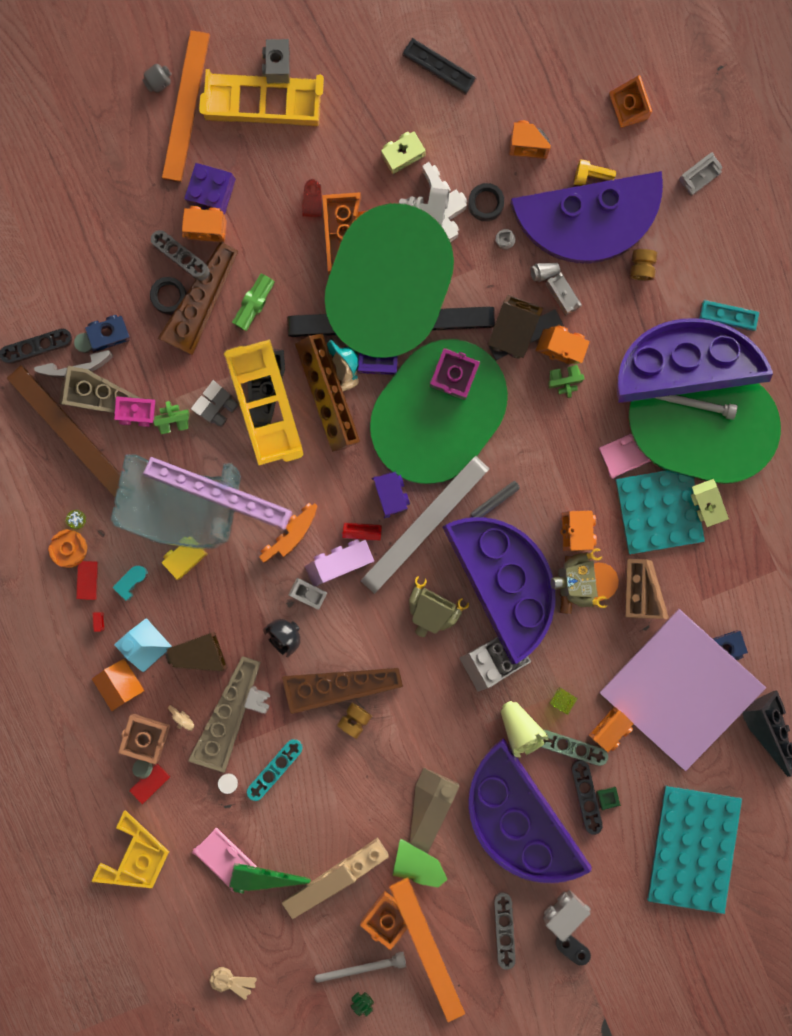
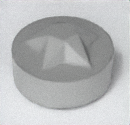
M508 229L499 231L495 238L497 245L501 249L511 248L516 240L513 232Z

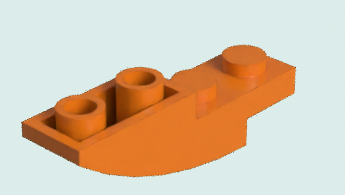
M309 503L301 509L303 513L298 517L296 515L290 517L286 525L289 533L287 535L285 533L281 534L275 539L277 541L276 544L272 547L267 545L260 551L262 554L259 558L263 563H266L278 552L283 557H286L301 542L316 516L318 506L315 503L313 505Z

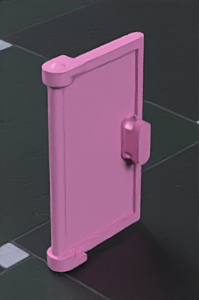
M632 434L599 447L611 479L650 462V459L636 446Z
M217 828L191 852L228 887L234 863L257 867Z

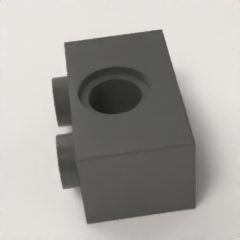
M266 39V47H262V57L266 59V64H262V75L266 76L267 83H290L289 39Z

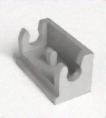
M711 152L683 173L678 180L692 196L721 174L723 167Z
M562 273L547 280L546 286L565 316L582 306Z
M256 686L251 687L245 707L266 713L270 705L262 702L267 700L270 694L257 689Z

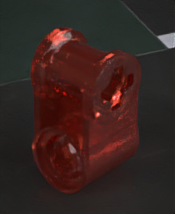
M310 179L305 183L302 217H322L321 184L315 179ZM311 186H315V189H317L314 193H311L309 190Z

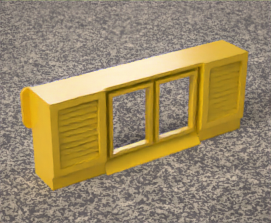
M206 69L205 91L200 95L199 111L204 115L205 120L319 126L320 96L323 94L324 77L316 75V79L290 78V83H267L266 77L211 74L210 69ZM240 86L261 87L259 114L239 113ZM267 87L287 88L286 115L265 114Z
M270 340L225 351L224 355L258 465L280 459L288 462L301 458L303 456L302 445ZM270 375L276 395L247 403L241 383ZM278 401L284 420L254 428L249 409Z

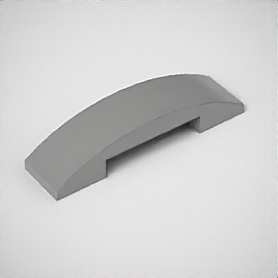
M109 350L90 354L92 362L72 367L88 369L93 372L105 365L113 357V354ZM53 363L34 367L37 373L54 378H64L67 369L58 370L57 366Z

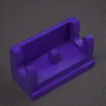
M359 353L358 372L363 374L395 375L397 374L398 356L372 357Z

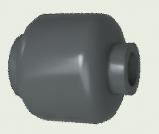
M154 64L143 74V83L150 92L159 93L171 84L170 76L172 74L166 66L162 67L159 64Z

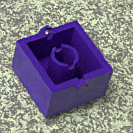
M195 163L184 199L191 206L201 207L202 210L218 208L225 215L236 178L231 172Z
M395 471L372 478L384 510V519L408 510L407 506L410 505L407 493L403 494L401 488L404 487L401 475H397Z

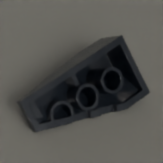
M273 348L280 375L283 378L285 372L284 350ZM270 375L247 382L249 402L276 395ZM276 401L249 409L254 428L271 424Z
M775 690L754 700L742 714L749 730L786 776L791 777L792 742H789L788 739L790 728L789 725H785L783 714H786L785 707L778 691Z

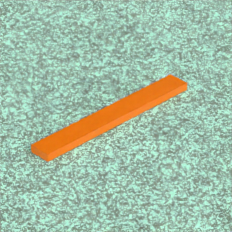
M190 31L162 178L165 180L182 183L210 38L209 33Z
M408 878L389 886L447 1022L465 1015Z

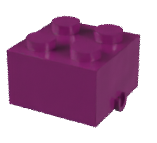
M444 348L430 387L466 400L480 362L466 357V354L462 352L456 353Z

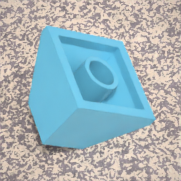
M147 618L114 644L142 672L146 671L167 652L168 648L172 647Z

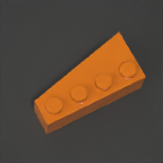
M361 192L322 195L329 275L344 234L358 218Z

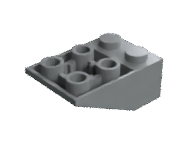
M498 637L460 657L477 692L493 686L531 662L527 656L522 661L512 665Z

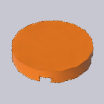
M67 529L59 531L51 539L48 548L49 556L60 567H75L86 556V540L76 531Z
M594 563L598 597L594 598L598 599L604 596L609 599L618 588L619 579L617 573L606 563Z

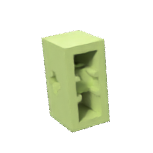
M414 131L402 134L398 141L394 143L391 141L385 144L381 150V155L392 174L414 163L426 154V150ZM399 149L406 150V153H399Z
M714 479L692 487L694 494L691 497L694 505H699L700 510L697 513L700 521H705L706 526L709 527L729 519Z

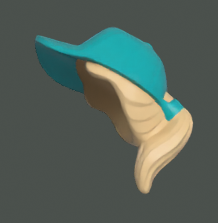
M330 340L327 343V348L333 356L332 361L336 365V372L341 381L342 391L350 390L358 384V376L356 374L359 367L358 355L352 348H339Z

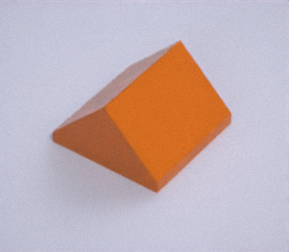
M636 76L609 92L621 128L649 119L652 109L640 76Z
M125 658L92 678L111 711H114L145 691Z

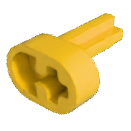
M580 159L576 169L574 185H585L587 176L606 181L614 180L616 171L590 165V161Z

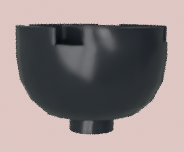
M277 619L263 629L265 635L267 633L270 635L271 638L268 640L273 647L282 655L287 653V658L298 649L301 642L298 632L300 628L293 621L290 623L285 619Z

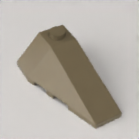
M67 366L61 386L59 404L115 413L116 397L140 398L88 369Z
M423 768L415 787L410 844L428 854L458 791L459 783Z

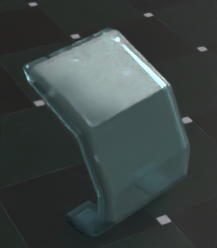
M136 454L125 455L122 466L125 472L121 471L118 484L121 489H117L114 503L117 508L113 507L111 516L114 526L156 543L194 549H215L229 540L234 516L233 510L144 476L143 472L149 460ZM231 463L223 465L221 476L210 477L200 475L239 490L241 476L238 469Z

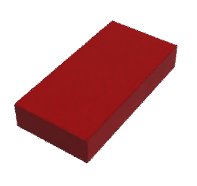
M344 523L342 538L381 541L382 525Z
M82 561L78 564L76 599L97 600L98 562Z
M157 763L152 768L151 774L145 779H140L129 791L141 804H144L171 776Z

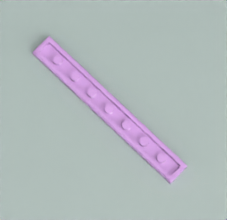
M153 457L150 458L143 472V475L282 530H285L292 514L291 510Z

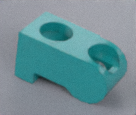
M133 566L112 588L126 601H129L134 596L131 593L134 587L139 582L147 579V569L143 566Z

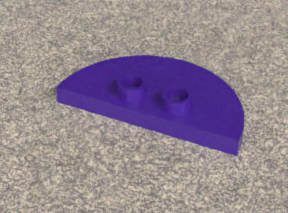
M662 171L512 198L511 206L522 231L542 251L558 259L573 263L602 262L628 251L645 235L652 225L662 199Z
M678 319L649 329L629 347L619 369L617 398L618 403L764 383L771 381L773 372L762 351L741 332L711 320Z
M472 517L456 520L444 525L442 528L511 664H517L539 646L553 619L555 589L551 588L550 581L553 576L545 556L525 533L500 520Z
M503 738L482 759L470 787V820L481 846L502 868L530 881L541 883L566 882L591 872V865Z

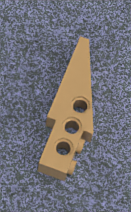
M377 837L347 859L345 858L282 902L283 906L292 919L296 918L355 882L357 878L387 859L388 852Z

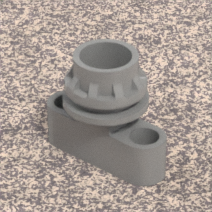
M432 187L428 204H423V197L416 199L413 196L407 199L401 198L399 203L424 210L442 226L445 219L444 212L448 207L449 190Z

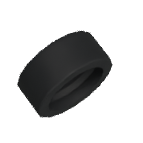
M482 183L471 191L468 199V208L476 219L491 221L501 214L504 207V195L496 185ZM484 191L493 193L497 198L496 209L490 213L480 212L475 205V199L478 194Z
M162 277L152 285L150 300L159 312L171 315L175 312L187 291L176 278ZM165 285L175 286L180 293L179 301L172 307L163 306L158 301V291Z

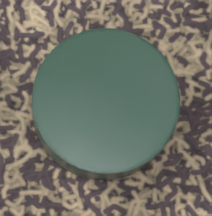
M86 333L78 334L74 340L76 349L82 353L90 352L92 349Z
M138 759L134 763L132 771L138 778L145 779L151 774L153 766L152 763Z

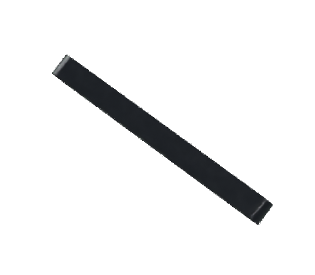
M494 307L441 309L431 331L493 328L495 326ZM327 314L293 315L287 317L288 337H308L323 334V336L337 335L330 325Z

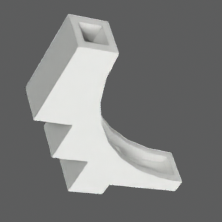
M428 162L422 166V171L430 188H441L451 191L447 182H442L439 178L440 172L435 165L431 166ZM457 189L451 193L449 192L448 207L445 209V219L442 223V227L448 235L450 242L458 238L457 231H459L456 223L450 220L466 210V203L468 202L462 192L459 194Z

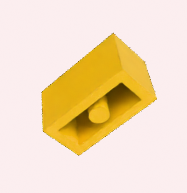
M184 537L177 544L179 547L174 552L170 550L163 556L165 560L162 564L177 580H180L207 555L206 551L193 537Z

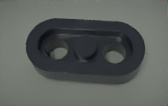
M570 935L565 940L569 942L567 947L562 946L563 941L558 937L556 938L555 944L557 949L575 964L582 966L590 961L591 953L589 949L575 937ZM584 953L585 956L584 958L579 959L578 954Z

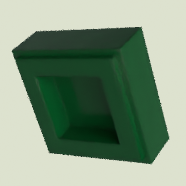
M616 786L597 790L601 810L621 806Z

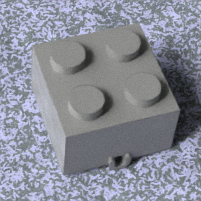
M568 890L567 893L565 891L562 892L557 898L558 902L554 906L550 905L544 911L545 916L543 917L546 926L563 942L591 914V909L571 890Z

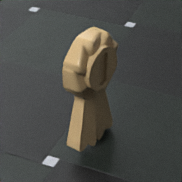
M169 705L168 709L173 714L172 718L179 723L177 728L180 729L183 726L187 730L192 731L194 724L189 716L183 711L179 713L176 708Z
M219 967L212 971L209 980L214 990L223 992L231 989L246 1000L247 995L251 994V990L246 987L255 988L257 978L233 977L229 969Z

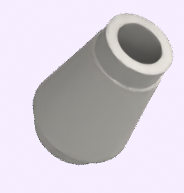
M536 263L530 268L533 281L541 282L560 273L559 264Z

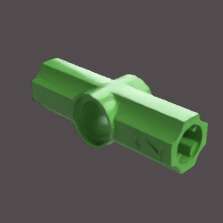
M264 274L259 275L251 291L249 290L244 296L241 303L242 306L232 321L234 325L247 332L255 316L263 309L266 297L274 286L275 281Z

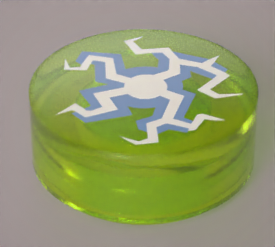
M80 510L70 511L66 516L67 525L73 529L82 528L86 523V515Z

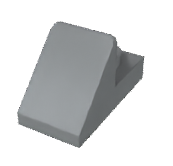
M297 578L288 595L319 610L327 592Z

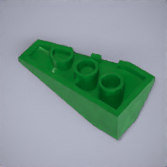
M234 863L229 887L233 888V892L244 894V890L253 891L308 884L311 879Z

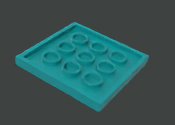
M666 470L615 479L628 555L705 542L702 522L697 513L699 505L695 506L691 497L694 494L692 489L695 486L694 478Z

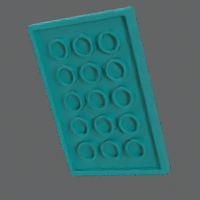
M665 785L647 901L725 914L742 798Z

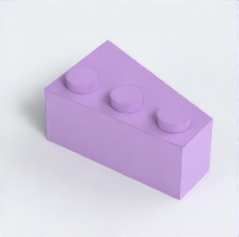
M357 539L349 542V547L342 549L339 546L332 549V554L325 556L322 553L313 557L315 561L305 566L312 585L318 586L321 583L374 562L366 540L359 542Z

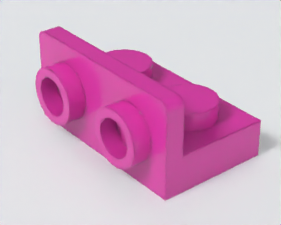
M116 397L114 420L119 421L120 425H131V422H138V426L150 427V423L154 424L156 400Z

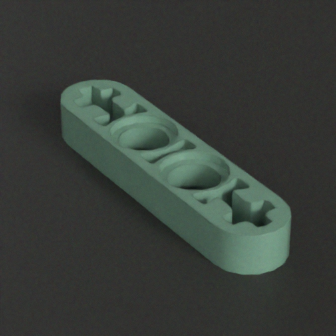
M543 729L549 739L553 740V736H557L553 747H550L551 742L545 741V744L541 746L543 748L599 766L604 765L608 760L607 752L600 747ZM560 739H565L568 743L567 748L564 750H560L557 747V742ZM579 745H583L586 748V753L583 756H578L575 752L576 747ZM590 748H593L591 752L595 754L601 751L604 758L597 762V758L590 755V759H587L590 754Z

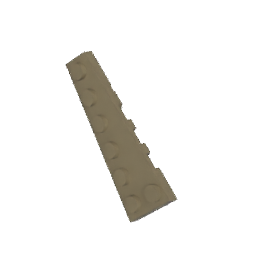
M244 656L241 657L188 760L189 762L225 773L246 710L245 703L250 688L254 685L260 661Z

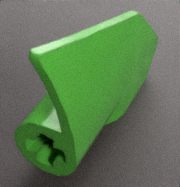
M400 839L393 876L408 878L415 883L437 888L448 880L438 859Z

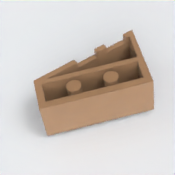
M627 560L626 617L669 619L652 560Z

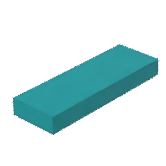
M703 300L699 319L756 331L760 312Z

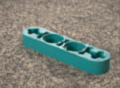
M289 740L247 789L249 799L253 801L260 800L296 760L303 750V745L299 740ZM295 743H297L299 745L297 747L299 751H293L290 755L291 757H293V759L290 760V758L282 752L285 750V752L288 753V751L291 749L289 744L294 745ZM277 758H285L287 765L284 768H279L276 765ZM265 772L273 773L274 780L272 782H266L263 779ZM260 780L263 785L267 786V789L262 787L259 790L261 795L258 796L256 794L253 796L251 788L256 789L260 785L257 781Z

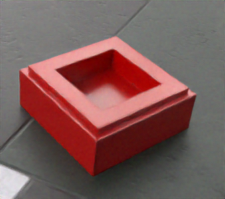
M93 612L94 632L105 630L103 612Z

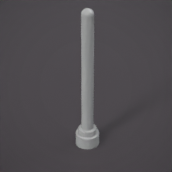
M677 395L655 398L722 413V416H726V419L734 420L737 412V405L730 403L729 405L725 404L722 406Z
M399 952L390 959L318 974L314 977V980L316 982H323L394 966V968L398 967L399 969L407 967L404 952Z

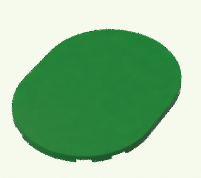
M392 203L380 205L366 211L350 225L341 241L325 290V309L328 320L334 332L346 345L364 355L393 357L414 349L426 339L437 321L454 269L452 245L441 224L422 209L407 204Z
M457 339L434 341L422 346L411 354L381 392L371 415L370 431L372 442L377 455L385 466L392 472L396 471L397 475H401L403 479L421 484H435L456 477L480 453L504 418L508 392L506 380L497 362L479 346ZM444 348L456 353L462 352L466 354V357L480 362L466 400L430 387Z
M759 383L677 395L722 406L725 404L729 405V403L737 405V412L734 420L726 419V416H722V413L655 398L630 401L628 420L636 446L652 463L670 472L704 481L714 479L717 484H732L746 480L760 472L771 461L779 445L781 436L779 412L773 398Z

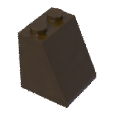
M507 295L500 309L488 345L492 346L491 348L495 351L502 352L503 350L508 352L511 357L520 359V357L524 358L543 307Z
M215 632L167 649L168 653L165 654L168 664H172L173 668L222 671L228 668Z

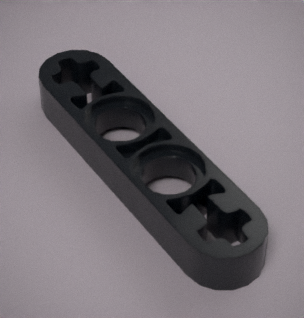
M64 328L54 330L3 347L0 350V359L7 364L23 361L67 347L72 343L73 336L71 332ZM62 333L68 335V337L65 338L66 342H63L62 340H57L54 342L52 336H54L55 339H58L61 337ZM48 338L50 346L44 349L40 346V342L42 339ZM25 344L32 346L31 353L24 354L22 352ZM16 347L18 348V352L21 355L19 357L18 354L11 355L10 360L4 356L7 354L8 350L11 353L17 352V350L15 349Z
M576 760L572 764L571 770L584 827L589 834L596 835L602 831L603 824L590 768L585 761ZM578 764L586 768L583 770L584 777L588 775V779L585 778L577 781V778H581L580 773L575 771L578 768ZM583 782H587L590 785V790L587 793H582L579 789ZM588 801L594 803V809L591 812L584 810V804ZM597 813V816H593V819L599 825L596 826V830H592V828H588V825H591L590 817L586 819V816H592Z

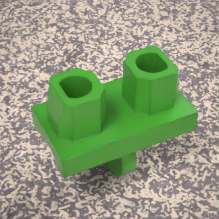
M578 365L567 367L569 377L562 378L560 369L550 370L549 389L564 386L565 388L558 389V393H566L567 398H572L571 392L578 391L577 385L570 386V384L585 380L584 374L580 373Z
M167 401L166 407L160 408V413L163 415L155 416V420H153L154 425L158 426L161 434L171 432L170 423L172 422L177 423L178 430L188 429L189 410L178 411L180 410L179 405L172 406L171 402Z

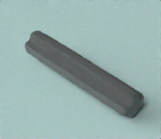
M516 481L511 482L471 512V517L485 516L520 489Z

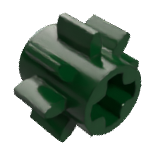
M357 992L352 997L351 1001L353 1003L350 1007L359 1017L362 1014L367 1017L373 1011L372 1005L374 1001L366 992L362 995Z

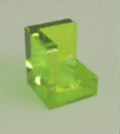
M559 687L549 703L568 715L578 698Z

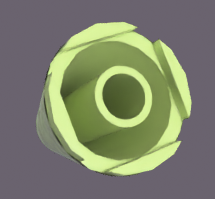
M509 701L502 706V719L512 753L515 757H521L520 753L523 752L528 755L545 744L543 740H548V736L517 702Z

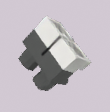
M213 380L203 392V395L216 405L201 395L191 409L211 424L214 423L222 427L227 418L220 414L221 411L226 408L233 413L238 404L232 399L231 394Z

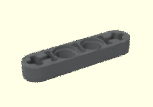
M158 230L152 234L151 243L156 249L196 280L202 281L209 276L210 271L207 265L167 233ZM159 238L163 239L166 242L165 246L163 243L157 240ZM178 247L175 254H169L170 248ZM185 257H191V261L188 264H182V260ZM195 265H196L199 269L203 270V272H202V273L197 272V271L195 270V268H194Z
M499 892L494 898L497 959L499 966L508 970L514 967L516 961L512 900L508 893ZM501 897H505V900H508L505 903V910H509V912L502 911L501 903H497L501 900ZM501 916H507L510 919L507 926L499 924ZM504 935L511 938L510 944L506 946L500 943V938ZM500 949L508 950V957L512 959L507 965L504 961H501V959L505 958L504 951L500 952Z

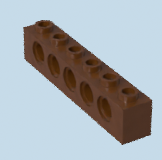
M323 334L308 336L295 343L332 452L346 449L359 443L360 439Z

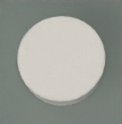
M224 774L218 781L220 791L226 794L234 792L238 786V780L233 774Z

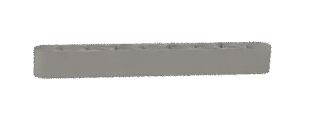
M475 456L362 578L361 582L375 594L490 468Z

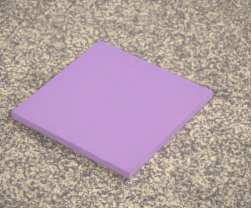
M678 609L600 691V694L614 707L623 712L636 727L686 771L766 687L686 614Z

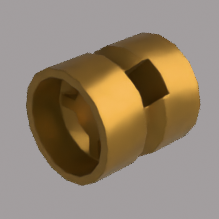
M649 249L633 250L632 262L635 265L631 267L630 278L641 281L654 280L656 270L652 265L657 262V252Z
M351 703L346 711L347 716H342L337 726L350 736L358 739L363 731L362 726L368 724L372 715L358 705ZM352 719L357 722L355 725L351 723Z

